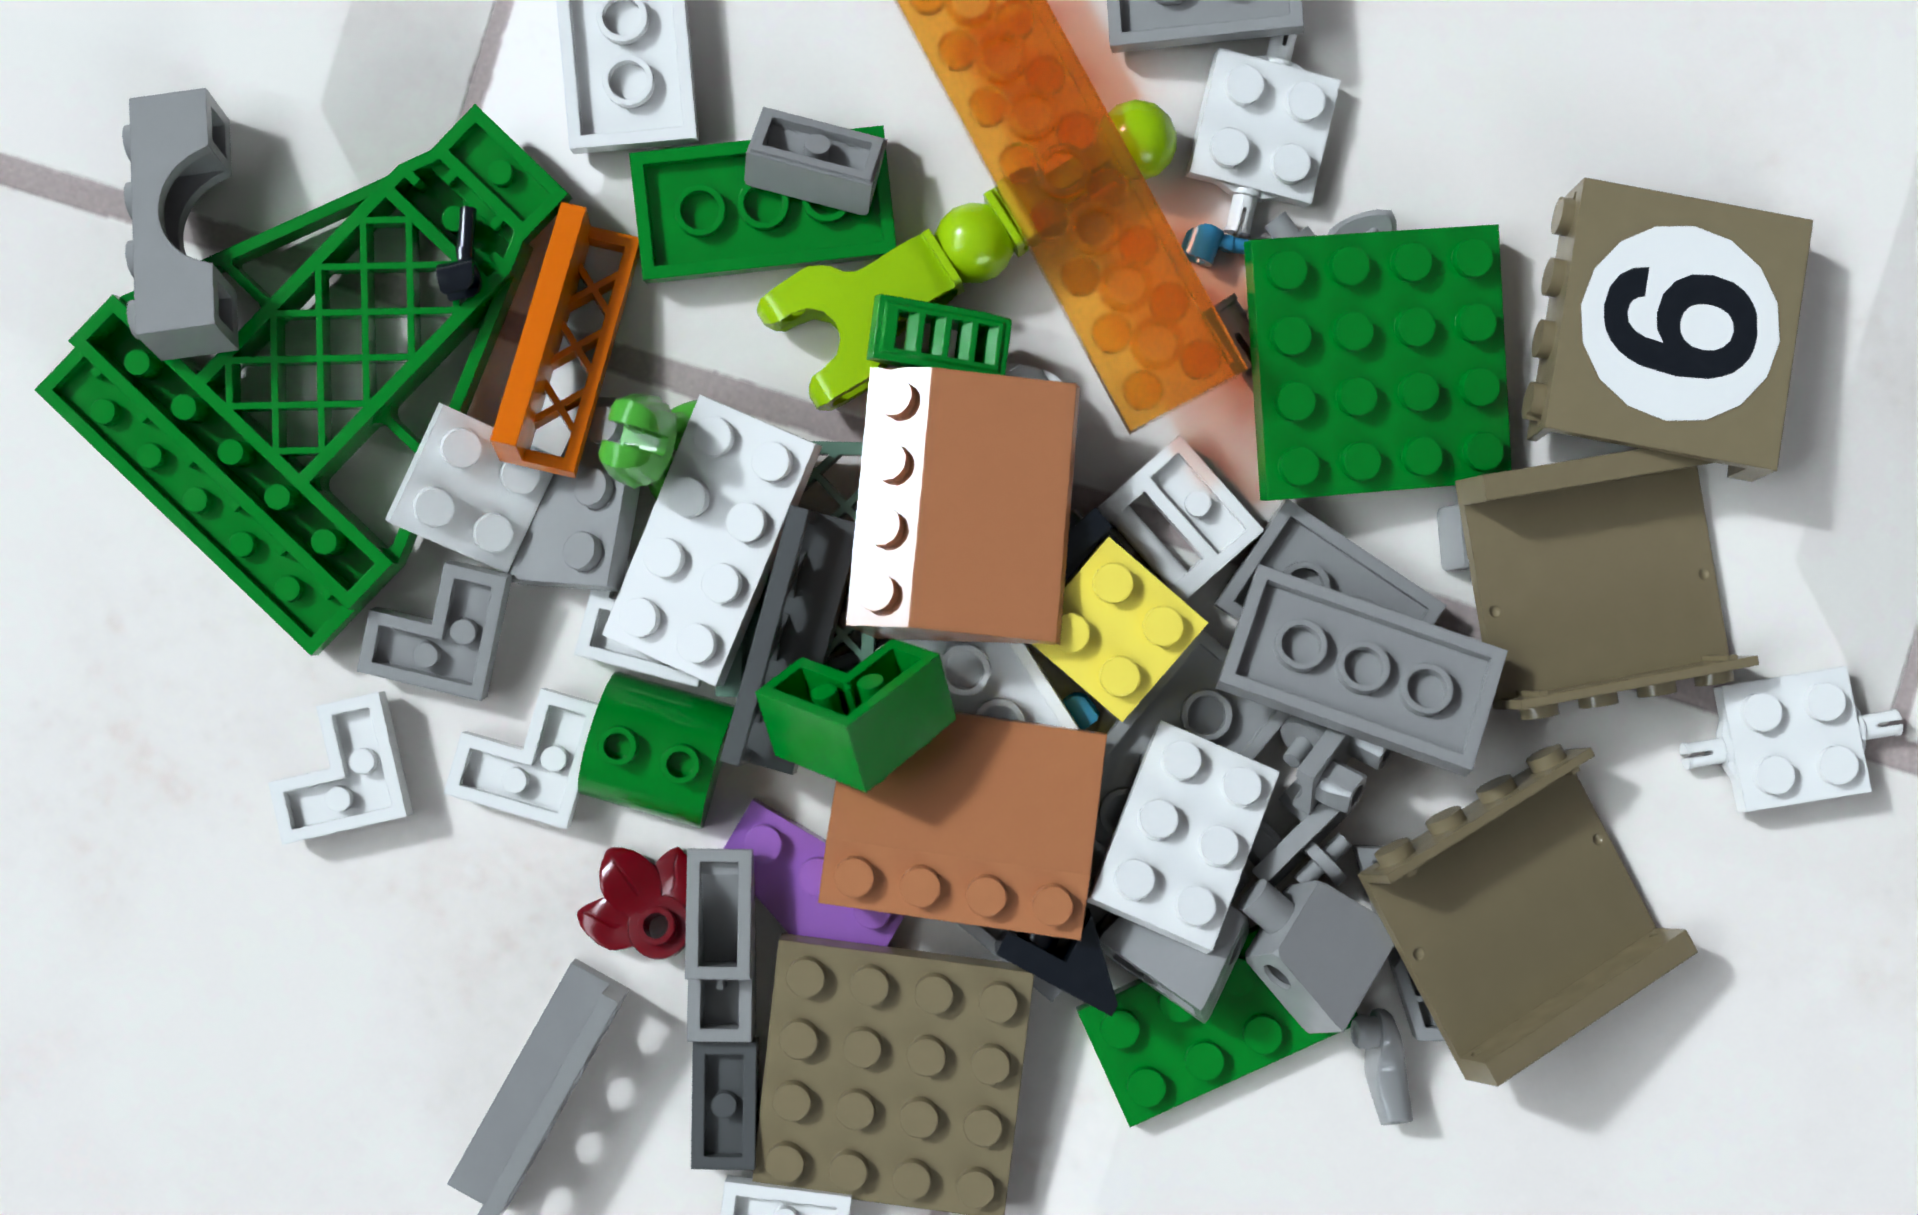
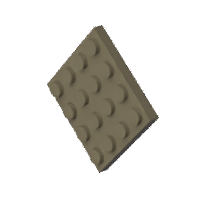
M782 933L778 940L756 1141V1168L753 1170L752 1182L852 1195L853 1200L964 1215H1005L1034 975L1010 962Z

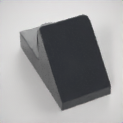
M1088 907L1085 910L1081 940L1069 939L1063 951L1056 948L1059 941L1058 937L1002 929L995 942L996 955L1112 1017L1118 1003L1095 923Z

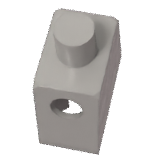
M1242 872L1215 946L1210 953L1205 954L1123 917H1119L1099 939L1105 955L1205 1024L1215 1008L1250 931L1248 918L1231 906L1249 878Z
M1265 879L1256 881L1244 893L1239 903V909L1260 926L1259 931L1245 952L1246 962L1309 1034L1344 1032L1394 947V943L1379 915L1327 883L1318 880L1289 885L1282 893Z

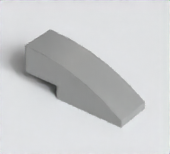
M687 849L685 979L688 980L687 1042H752L756 1036V909L753 849Z

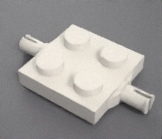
M1297 34L1271 37L1267 55L1249 56L1220 47L1213 55L1185 177L1215 184L1227 194L1233 196L1226 227H1224V232L1233 235L1237 232V237H1250L1257 202L1277 200L1304 208L1312 204L1341 80L1306 71L1296 63L1291 62Z
M1847 666L1713 687L1719 716L1716 739L1681 743L1680 755L1705 751V755L1681 759L1686 770L1722 764L1732 783L1737 812H1750L1872 792L1865 758L1866 740L1902 735L1903 724L1877 726L1878 723L1902 720V717L1897 709L1861 715L1854 703Z

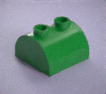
M615 672L604 689L589 730L580 765L578 792L701 829L704 828L723 763L720 761L735 705L622 672Z

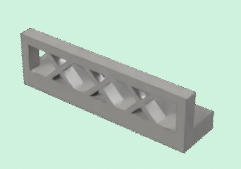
M576 958L569 965L447 1185L483 1204L477 1215H503L630 991V988Z

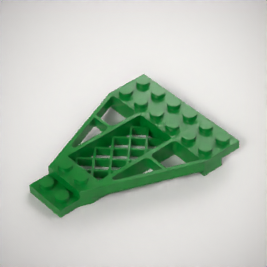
M474 104L430 151L399 164L388 176L201 260L213 263L221 274L227 272L261 306L255 315L238 331L239 350L217 353L203 369L191 357L161 361L140 339H136L130 330L127 320V304L130 300H134V291L121 297L112 294L68 340L75 348L36 387L35 391L311 656L319 655L406 565L418 536L399 528L392 546L388 547L331 492L329 487L330 479L382 426H387L416 454L421 440L401 422L398 410L403 402L474 329L479 328L480 330L449 404V407L467 415L534 248L530 245V242L558 214L561 202L569 203L573 198L491 118ZM470 206L476 208L474 259L481 274V291L466 300L453 301V307H420V273L436 272L437 265L457 261L456 247L460 207ZM396 209H398V210H399L400 212H402L405 216H390V215H391ZM348 217L272 297L242 268L243 264ZM378 228H405L406 262H374V232ZM419 230L451 261L419 262ZM360 248V263H345ZM374 273H406L407 308H375ZM334 274H361V308L330 309L329 279ZM315 294V309L300 310ZM449 317L421 346V318ZM407 318L408 353L376 354L375 319ZM361 319L362 354L331 355L330 320ZM289 320H316V355L286 356L285 325ZM270 341L271 356H256ZM405 363L377 392L376 364ZM362 364L363 400L332 401L331 365ZM317 365V401L287 402L286 366ZM271 366L272 402H241V370L244 367ZM318 410V447H287V411ZM332 410H360L333 438ZM272 411V435L248 412ZM294 456L316 457L304 467Z

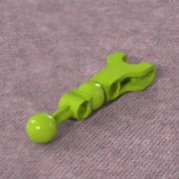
M1134 99L1118 104L1103 117L1096 132V144L1046 176L1041 177L1035 166L1020 169L1005 178L993 189L983 194L985 204L967 203L953 208L941 219L934 235L928 228L922 234L907 240L867 266L853 272H844L832 266H807L765 294L758 303L757 314L768 328L776 332H786L800 324L819 320L831 323L839 332L840 343L837 355L822 370L812 376L809 384V396L816 409L832 411L868 391L870 368H888L889 365L866 360L874 298L876 295L885 294L946 305L956 296L965 292L963 283H982L997 277L1008 266L1014 252L1019 258L1058 234L1069 222L1063 209L1115 176L1138 182L1159 175L1171 163L1177 150V132L1172 119L1155 103ZM898 317L896 337L906 331L907 318Z

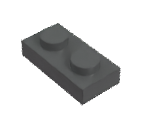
M754 1037L752 1042H693L691 1169L755 1170L758 1132L759 1037Z

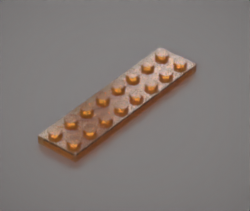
M894 0L1129 435L1246 373L1248 370L1247 365L1046 0Z

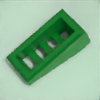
M878 294L874 298L866 360L895 367H936L1005 375L1012 321L1009 318L986 312ZM899 316L907 318L904 349L895 348ZM925 323L932 324L928 354L921 352ZM951 329L958 331L954 358L948 357Z

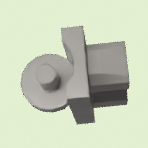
M1293 715L1288 717L1280 729L1281 738L1288 747L1283 755V759L1291 767H1298L1296 777L1302 787L1293 799V806L1309 815L1318 802L1350 814L1365 790L1367 775L1346 765L1351 757H1354L1379 770L1384 767L1394 752Z
M1296 779L1283 792L1279 800L1300 823L1282 839L1262 819L1248 859L1255 865L1251 871L1259 880L1265 879L1275 887L1308 856L1311 860L1293 876L1299 883L1318 880L1325 873L1339 886L1347 876L1335 862L1352 845L1339 832L1322 849L1317 845L1349 814L1321 802H1318L1310 815L1294 807L1293 799L1302 788L1300 782Z

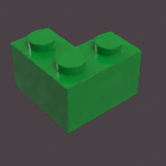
M894 638L881 646L848 673L801 657L755 691L775 756L865 793L885 780L892 771L919 749L929 744L936 735L957 719L940 654Z

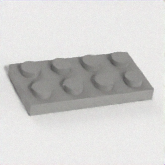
M1259 564L1254 573L1216 688L1466 777L1473 770L1508 650Z

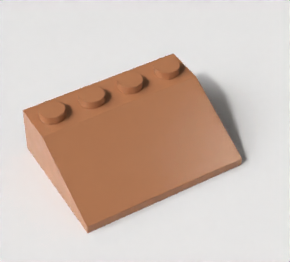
M936 367L870 368L846 626L875 639L894 638L903 640L1060 645L1080 386L1075 383Z
M955 712L957 719L867 793L836 781L826 838L818 903L1081 940L1091 874L1107 733Z

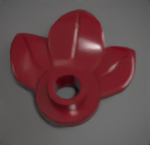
M622 847L607 849L599 870L600 889L604 897L588 903L578 910L577 918L580 926L593 941L608 950L618 951L634 947L642 955L656 960H664L676 956L685 948L687 854L680 847H675L661 856L654 865L646 857L634 850ZM664 915L668 921V929L662 937L653 938L649 931L650 923L656 916Z

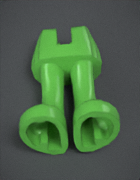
M631 394L616 400L611 406L608 420L624 426L620 443L602 440L598 454L608 474L616 481L634 489L639 486L648 485L651 494L657 500L674 458L671 456L673 451L678 449L697 400L683 403L671 410L669 405L664 403L660 396Z

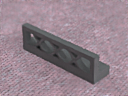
M790 505L720 758L721 762L735 766L752 763L790 775L797 773L799 765L775 756L755 691L801 657L823 665L827 664L851 576L855 522Z

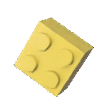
M1106 537L1101 540L1065 582L1060 645H1032L1112 715L1123 722L1205 628L1208 622L1113 539Z

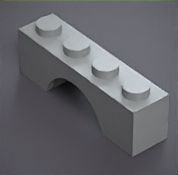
M206 88L129 98L130 125L123 127L122 139L126 155L131 162V182H127L124 186V201L128 214L132 219L133 240L128 241L125 246L127 266L134 278V300H130L127 304V320L133 336L136 339H140L161 361L239 350L236 290L213 263L187 256L183 241L187 217L198 199L211 187L232 176L229 119Z

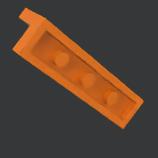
M561 202L490 438L491 444L499 460L502 462L575 479L640 255L638 237L591 226L587 208L566 202ZM595 246L623 253L618 271L594 283L584 268L589 247ZM581 278L586 288L576 293ZM612 290L610 300L607 305L602 295ZM594 300L604 315L602 328L577 342L567 326L570 312ZM564 336L570 346L559 352ZM595 348L593 359L590 363L585 353ZM578 358L588 374L585 387L560 401L550 385L553 370ZM547 394L553 405L542 411ZM579 406L575 421L573 422L567 412ZM560 416L571 433L564 458L530 450L536 429Z

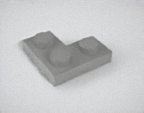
M454 560L445 562L433 620L381 607H374L369 610L357 672L482 701L488 696L513 575Z

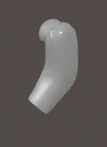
M1381 1008L1373 1009L1370 1016L1359 1014L1351 1022V1038L1357 1048L1365 1049V1075L1380 1124L1395 1125L1412 1122L1413 1116L1404 1050L1395 1020L1387 1010Z

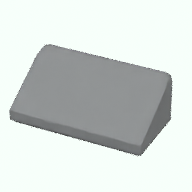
M763 107L746 152L744 181L751 187L858 215H867L873 200L888 139Z

